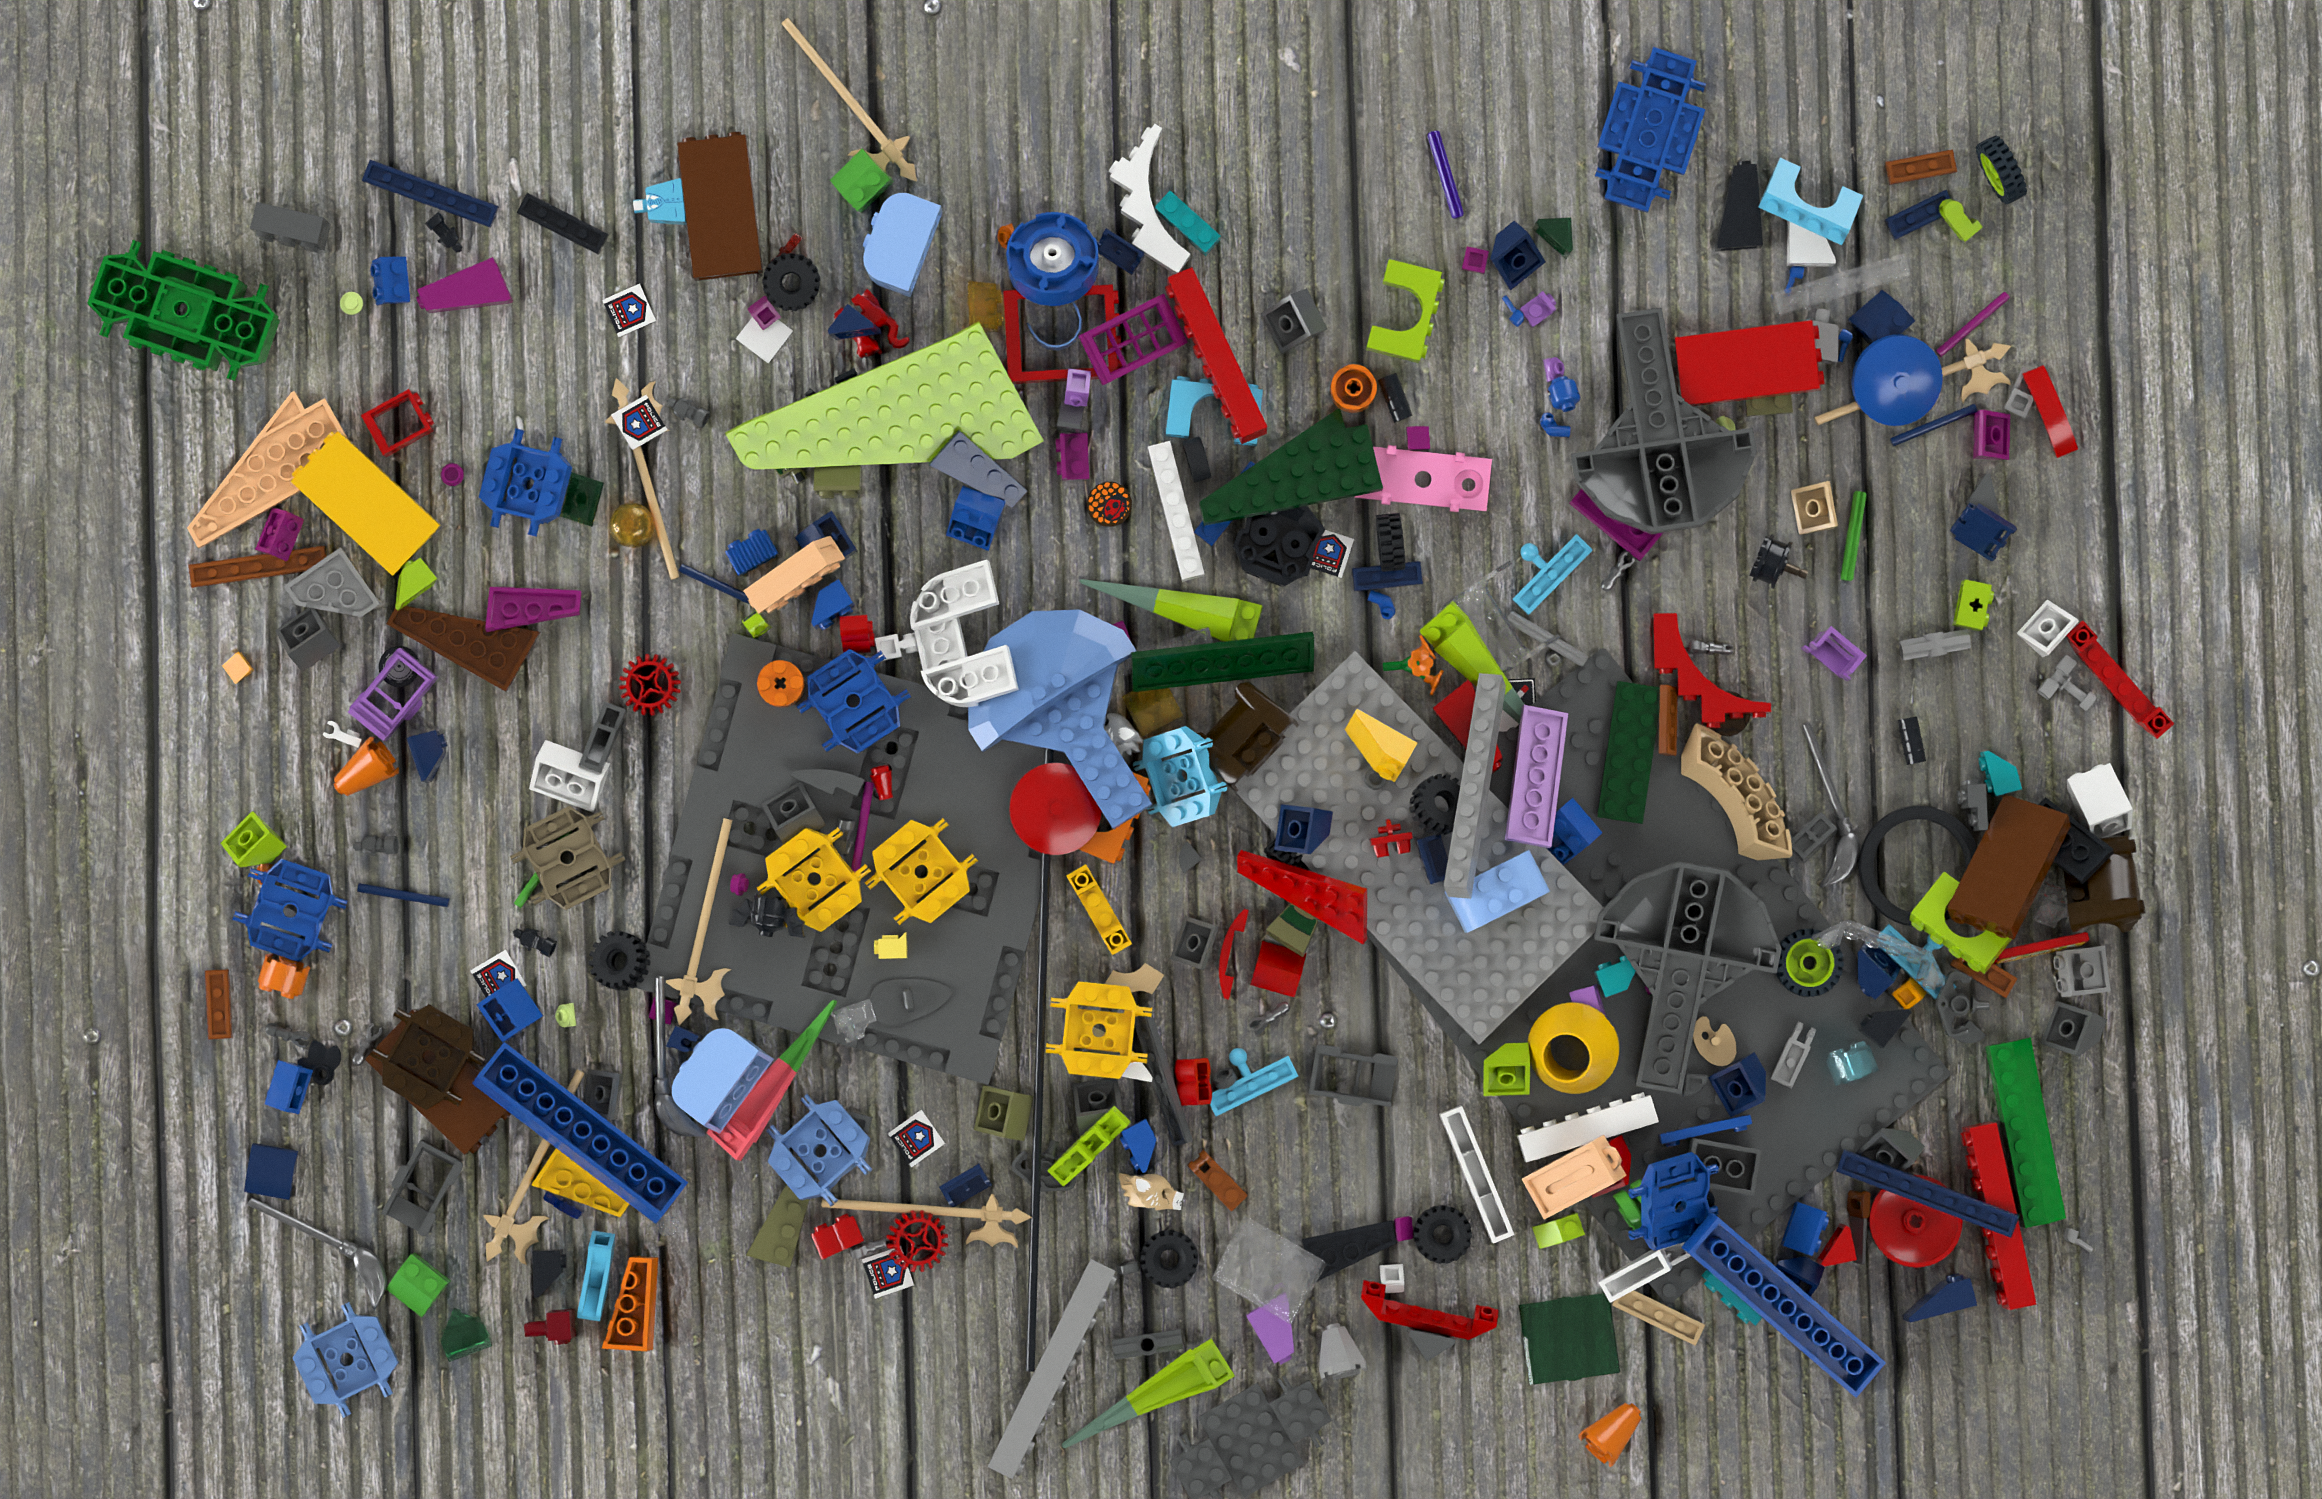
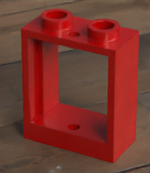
M407 389L361 415L384 457H388L434 432L431 425L435 423L428 412H423L420 405L424 403L417 392L413 394L410 389ZM410 400L424 428L390 446L375 418Z

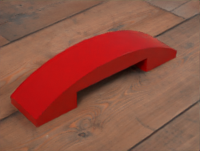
M2044 365L2023 373L2022 376L2036 404L2056 458L2078 450L2069 421Z
M1243 909L1235 918L1226 933L1220 951L1219 982L1223 997L1228 1000L1234 977L1225 975L1234 932H1244L1248 909Z

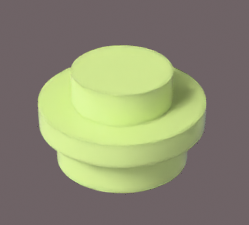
M348 292L342 296L340 307L348 315L358 314L363 308V299L355 292Z

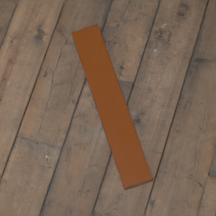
M326 546L292 550L288 561L281 560L272 555L261 554L190 564L188 568L191 588L302 573L327 557Z

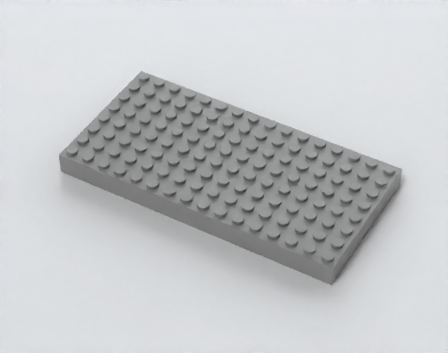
M1354 651L1289 714L1297 721L1299 726L1296 727L1292 724L1283 733L1285 736L1283 743L1253 775L1249 777L1244 775L1235 785L1238 788L1236 795L1275 835L1277 834L1281 804L1317 808L1333 812L1330 835L1311 855L1302 854L1301 861L1312 872L1367 888V930L1477 1044H1480L1595 933L1598 915L1604 907L1545 847L1505 840L1509 809L1489 790L1475 876L1530 850L1550 892L1468 933L1464 932L1445 894L1444 881L1429 885L1416 840L1435 835V831L1429 834L1426 832V827L1421 829L1418 826L1420 821H1414L1412 818L1415 816V812L1410 813V807L1414 804L1409 803L1410 798L1414 796L1412 795L1413 790L1432 775L1433 777L1436 774H1442V777L1446 774L1451 775L1450 780L1456 777L1459 779L1457 784L1460 786L1464 763L1365 660ZM1356 709L1417 742L1396 781L1387 780L1386 785L1379 790H1372L1366 786L1364 776L1372 767L1344 730ZM1436 796V807L1442 812H1447L1448 804L1446 800L1441 796ZM1390 818L1391 825L1400 823L1401 830L1394 831L1393 835L1412 832L1413 839H1410L1411 852L1398 854L1396 842L1387 843L1389 856L1377 858L1374 847L1370 846L1369 839L1388 836L1387 833L1378 834L1377 827L1386 826L1385 819ZM1453 832L1447 835L1441 834L1447 857H1449Z

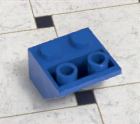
M962 486L954 505L946 536L989 551L1006 501Z
M839 579L821 589L818 593L811 621L816 630L819 628L825 630L834 624L833 619L838 616H848L853 612L852 608L855 607V604Z
M1574 798L1570 799L1556 811L1552 847L1547 848L1562 865L1566 864L1602 834V831Z
M518 978L476 1004L502 1043L509 1041L544 1016Z
M1145 1118L1124 1129L1121 1132L1123 1136L1120 1137L1125 1150L1130 1148L1133 1154L1130 1160L1135 1170L1141 1169L1142 1173L1147 1171L1157 1140Z
M1796 1201L1780 1245L1813 1256V1253H1817L1822 1240L1819 1239L1821 1230L1825 1231L1828 1225L1829 1218L1826 1217L1827 1212Z

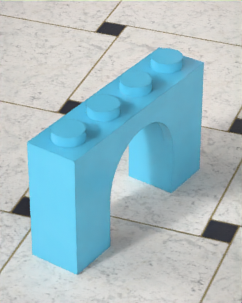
M1780 158L1772 172L1759 208L1842 245L1851 229L1863 195L1842 186L1833 206L1828 208L1813 207L1805 203L1795 191L1794 185L1801 167Z
M1177 376V380L1172 379L1166 436L1189 438L1191 413L1194 406L1203 398L1214 396L1211 387L1213 386L1212 380L1200 379L1199 382H1191V378ZM1248 384L1261 412L1263 390L1258 389V385ZM1234 438V444L1257 446L1258 438L1241 444L1239 438Z

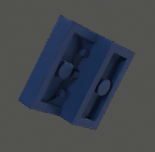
M253 1143L247 1167L244 1192L289 1200L292 1195L298 1151Z

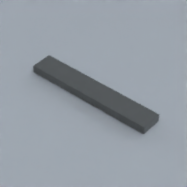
M1153 1014L1152 1017H1135L1134 1025L1143 1053L1148 1054L1145 1059H1147V1066L1153 1077L1152 1081L1173 1146H1178L1191 1142L1193 1139Z

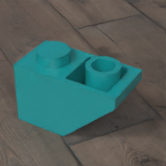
M1990 751L1980 753L1981 757L1978 758L1981 771L1985 770L1987 779L1984 780V784H1986L1987 793H1991V796L1994 797L2022 789L2016 766Z
M1625 955L1619 957L1621 962L1612 965L1611 961L1598 965L1599 970L1594 971L1604 998L1625 991L1629 987L1635 969Z

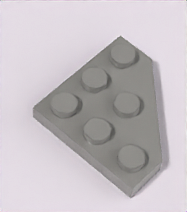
M341 547L283 586L295 604L303 607L363 617L380 605L376 596Z

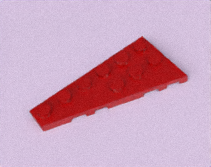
M1240 850L1237 855V872L1364 945L1367 940V888Z

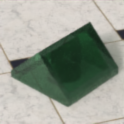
M1571 217L1538 219L1532 230L1561 256L1567 259L1573 250Z
M571 472L558 518L593 527L604 483Z

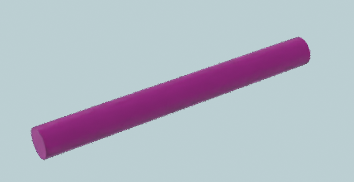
M2006 292L2000 294L1936 349L1937 355L1939 357L1944 356L2009 300V295Z
M865 782L851 866L852 871L855 872L861 868L874 788L872 782Z

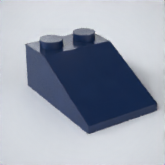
M1959 1273L1947 1275L1946 1280L1940 1281L1902 1315L1903 1320L1911 1323L1977 1306L1971 1279Z

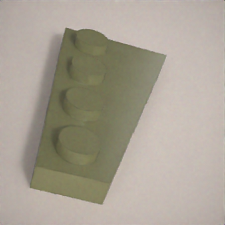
M786 1184L746 1256L790 1268L810 1199L800 1200Z

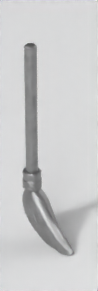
M1806 722L1802 724V728L1836 815L1837 821L1835 823L1840 836L1835 846L1830 867L1820 884V888L1847 879L1859 861L1861 850L1858 837L1853 833L1852 823H1850L1849 817L1845 816L1811 723Z
M656 976L657 1077L654 1079L656 1093L654 1100L655 1111L660 1121L676 1135L690 1137L706 1136V1133L675 1103L673 1096L670 1095L669 1078L666 1077L664 976Z
M255 1198L249 1200L248 1205L339 1249V1253L353 1259L354 1266L367 1288L372 1308L374 1310L377 1309L387 1287V1277L383 1264L375 1253L367 1248L359 1247L353 1242L350 1243L346 1239L342 1241Z

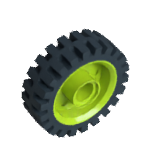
M1995 135L1977 144L1976 154L1978 155L1980 167L1983 169L1989 185L1991 184L1992 190L1996 192V196L2000 198L2001 202L2010 204L2027 194V186L2024 182V176L2017 165V160L2014 159L2013 153L2009 151V147L2004 143L2003 139Z
M1801 929L1789 934L1781 941L1780 946L1782 949L1776 976L1787 990L1799 996L1814 997L1828 992L1838 983L1844 967L1843 954L1840 946L1827 933L1816 929ZM1807 956L1814 959V966L1811 969H1806L1803 965V960Z

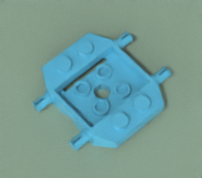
M1187 726L1144 739L1142 760L1135 761L1133 766L1140 765L1134 768L1135 771L1146 768L1157 803L1147 808V810L1154 808V810L1148 811L1149 814L1152 815L1160 812L1172 827L1215 814L1221 792H1225L1227 787L1220 788L1225 786L1226 783H1218L1215 774L1209 767L1207 748L1212 747L1213 742L1205 743L1212 741L1210 738L1204 739ZM1188 749H1192V752L1175 758H1171L1165 761L1161 760V758L1167 757ZM1183 770L1187 773V780L1182 775ZM1205 789V793L1175 802V798Z

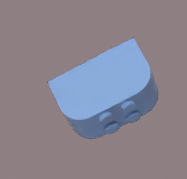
M897 193L886 199L879 213L875 212L871 222L872 233H867L863 243L865 250L863 256L864 266L868 276L875 284L911 297L943 213L941 205L908 193Z
M1527 850L1475 876L1471 899L1448 897L1446 891L1445 894L1464 932L1468 933L1550 892L1530 850Z
M725 1028L713 1030L701 1042L696 1044L691 1057L681 1065L680 1072L672 1085L673 1099L682 1110L703 1126L720 1134L774 1059L750 1040L732 1030Z

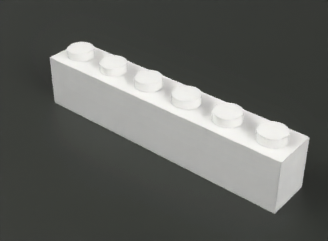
M1168 441L1148 446L1181 580L1183 582L1204 576V570L1171 443Z
M1644 1092L1631 1096L1632 1100L1624 1103L1622 1099L1609 1102L1610 1107L1601 1109L1600 1106L1587 1109L1588 1114L1579 1116L1578 1112L1566 1115L1565 1121L1557 1123L1556 1119L1544 1122V1127L1535 1129L1534 1126L1521 1129L1522 1134L1517 1135L1524 1161L1530 1162L1579 1147L1602 1135L1608 1138L1659 1122L1651 1095L1645 1096Z
M1460 1105L1440 1113L1439 1115L1490 1241L1496 1243L1513 1236L1514 1232L1463 1107Z

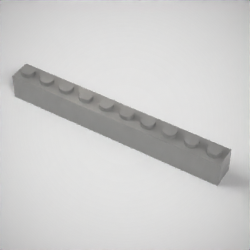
M1479 673L1444 881V888L1448 897L1468 899L1472 897L1506 690L1502 675Z
M1093 1258L1090 1259L988 1464L989 1468L1013 1479L1015 1474L1020 1475L1025 1465L1021 1461L1025 1453L1030 1455L1035 1445L1032 1439L1035 1433H1041L1046 1423L1042 1419L1046 1412L1051 1413L1056 1401L1052 1398L1056 1391L1060 1393L1066 1380L1062 1378L1066 1370L1071 1372L1076 1362L1073 1356L1076 1350H1082L1087 1340L1083 1336L1087 1329L1092 1330L1097 1320L1094 1314L1097 1308L1102 1310L1107 1300L1104 1294L1107 1288H1113L1117 1280V1276L1114 1275L1115 1269Z

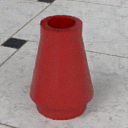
M888 765L871 768L869 776L878 793L879 800L892 798V770H889Z

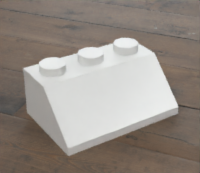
M545 740L536 757L529 789L594 813L607 778L610 763L606 762L601 773L579 765L583 753Z

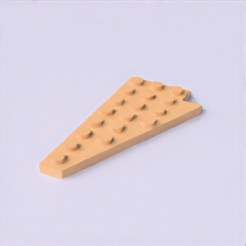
M295 391L290 393L187 527L199 549L301 492L291 482L294 478L292 473L300 465L304 467L310 461L307 457L316 448L320 450L325 445L323 440L331 432L336 433L340 431L347 437L325 398L305 409Z

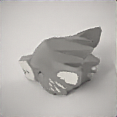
M1107 713L1104 729L1120 754L1123 756L1126 752L1128 755H1132V752L1139 753L1143 751L1144 740L1130 722L1120 714Z

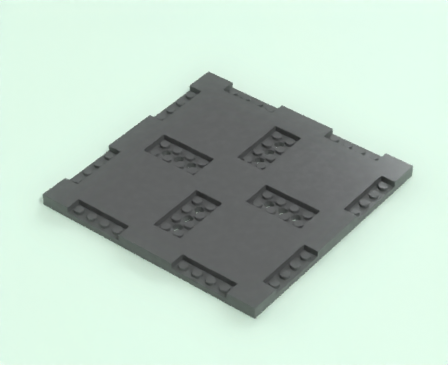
M732 633L697 765L693 772L672 847L671 858L647 943L645 944L647 947L644 948V950L650 952V956L646 957V959L650 960L651 964L650 966L646 965L645 968L649 972L647 975L643 974L641 976L644 979L642 983L635 982L637 985L635 988L655 993V977L664 976L665 996L681 1000L680 990L674 989L666 983V980L683 979L684 975H687L723 819L733 820L696 973L697 982H704L712 976L715 970L731 969L721 980V987L725 995L717 1001L715 1010L803 1033L832 1000H836L837 1004L817 1038L989 1085L1040 902L1041 853L1027 846L1016 834L1010 820L1009 803L1018 781L1031 769L1044 764L1045 748L1001 740L982 752L969 731L968 707H958L943 701L925 685L877 673L891 696H896L905 689L911 695L910 698L899 706L900 727L859 754L841 744L826 752L821 744L831 739L832 735H834L816 707H811L801 714L800 709L796 706L808 699L807 676L832 660ZM777 660L788 661L802 672L805 681L804 693L801 699L794 705L783 708L775 707L761 697L757 687L758 675L763 667L770 662ZM858 671L857 673H855L839 685L835 686L822 696L824 697L827 694L831 693L832 691H834L835 689H837L838 687H840L841 685H843L844 683H846L862 671ZM785 678L783 680L778 679L776 681V683L778 684L776 687L777 690L780 687L783 689L786 688ZM852 694L847 698L849 707H857L860 703L858 695ZM883 705L880 708L876 709L875 711H873L872 713H870L869 715H867L866 717H864L863 719H861L845 731L848 733L861 723L865 722L866 720H868L869 718L883 710L885 706ZM895 742L898 745L897 753L893 755L887 754L885 751L886 744ZM1054 750L1053 763H1064L1073 766L1065 753ZM883 764H889L892 767L893 797L879 800L872 794L861 867L866 864L871 872L860 881L862 902L841 917L849 922L848 930L840 932L836 928L837 921H835L822 932L804 924V938L790 936L786 926L784 929L774 932L773 937L759 935L760 931L750 922L751 916L744 927L729 925L734 915L733 909L740 908L744 904V899H749L753 902L755 894L761 897L757 887L768 878L765 858L783 845L779 837L775 841L767 839L766 832L768 829L773 828L761 804L800 782V780L790 776L792 771L805 769L835 770L865 779L866 782H872L869 776L871 768ZM801 781L826 824L817 832L825 835L831 833L836 829L837 818L855 820L854 830L850 835V841L854 842V844L850 848V853L845 854V862L851 868L864 786L859 797L840 788L836 789L833 796ZM943 818L945 820L944 823L947 822L949 826L943 829L937 837L958 862H963L971 854L978 860V862L967 869L968 882L976 883L978 892L973 896L966 894L932 923L912 916L899 925L897 922L901 918L896 921L894 917L902 912L905 906L884 881H880L870 890L868 888L870 884L866 885L864 883L876 872L872 852L910 820L933 827ZM748 822H754L757 826V831L753 835H747L744 831V826ZM924 839L889 869L892 871L927 841ZM817 848L815 851H813L811 854H809L807 857H805L803 860H801L799 863H797L783 875L786 876L788 873H790L804 861H806L815 853H817L820 850V848ZM924 865L917 866L915 875L921 878L922 872L928 870L927 867ZM812 872L809 874L808 880L811 884L815 885L820 883L821 877L818 873ZM744 873L749 880L748 890L742 896H737L730 890V883L734 874ZM943 880L939 882L936 886H934L930 891H928L916 902L919 903L924 898H926L930 893H932L941 884H943ZM842 882L828 894H826L813 905H811L809 909L812 910L814 907L819 905L821 902H823L825 899H827L829 896H831L833 893H835L837 890L843 887L846 884V882ZM772 887L763 894V896H768L769 899L783 897L776 887ZM907 932V958L879 959V954H874V940L882 939V935H899L900 938ZM837 940L842 943L843 950L841 953L834 954L831 952L830 945L833 941ZM827 963L836 965L837 972L835 975L827 976L825 974L824 967ZM887 980H931L949 987L952 992L951 997L937 1010L911 1022L896 1026H889L879 1022L873 1016L869 1004L874 988ZM694 994L693 998H690V1003L704 1006L703 1000L698 995Z

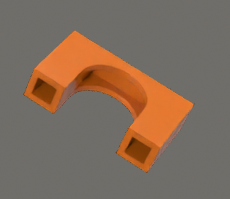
M1132 772L1148 796L1152 787L1148 784L1149 779ZM1140 813L1137 814L1136 816H1134L1133 818L1138 819L1139 816H1140ZM1133 818L1111 831H1096L1093 837L1078 850L1112 864H1115L1116 860L1120 862L1125 852V849L1122 848L1125 839L1130 840L1134 830L1131 827Z

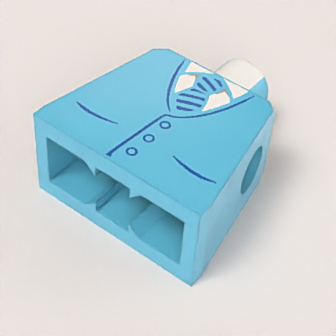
M681 178L646 187V199L633 200L634 212H648V220L651 223L687 225Z

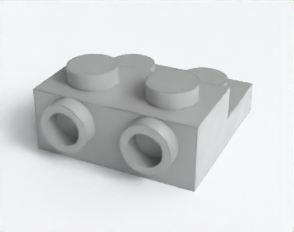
M2105 946L2056 951V956L2053 960L2054 967L2059 972L2056 988L2062 997L2111 991Z

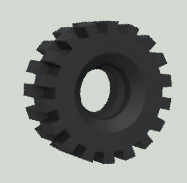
M796 252L783 253L775 257L766 267L762 279L763 291L767 295L769 302L771 301L776 308H782L783 311L792 310V312L804 309L814 301L820 288L818 269L813 264V261L810 258L807 259L803 254L799 255ZM793 273L799 277L800 286L797 290L788 291L784 288L782 280L786 274Z
M1400 513L1376 515L1378 551L1382 572L1405 570V549Z
M1436 774L1434 777L1432 775L1420 783L1412 792L1414 796L1410 798L1409 802L1414 804L1410 807V813L1415 812V816L1412 818L1414 821L1419 820L1420 824L1418 826L1421 829L1426 827V832L1429 834L1435 831V835L1440 836L1441 834L1447 835L1453 832L1460 786L1457 784L1459 779L1456 777L1450 780L1451 775L1448 774L1443 777L1442 774ZM1436 796H1441L1446 800L1448 804L1447 812H1442L1436 807Z
M616 930L615 933L612 931L607 932L608 937L603 935L599 937L601 942H595L593 944V947L596 948L595 952L590 951L589 956L593 957V960L589 961V966L594 967V969L590 970L591 974L596 976L594 979L602 983L601 985L618 991L629 990L628 987L632 989L637 987L635 982L642 983L644 979L641 976L643 974L647 975L649 972L645 969L646 965L650 966L651 961L646 959V957L650 956V952L644 950L647 946L644 942H641L642 939L627 932ZM624 952L627 955V963L623 969L617 970L614 965L615 958L619 953Z
M1440 1205L1430 1207V1209L1425 1210L1418 1217L1414 1226L1413 1237L1417 1249L1426 1259L1435 1263L1448 1264L1457 1261L1462 1255H1465L1468 1247H1470L1472 1238L1470 1223L1464 1214L1451 1206ZM1440 1225H1445L1451 1230V1238L1446 1243H1438L1434 1239V1230Z
M1162 1230L1153 1234L1145 1242L1141 1252V1266L1145 1276L1153 1284L1170 1289L1182 1286L1192 1278L1197 1270V1249L1192 1240L1182 1232ZM1166 1250H1173L1178 1254V1263L1172 1268L1164 1267L1160 1261L1161 1254Z

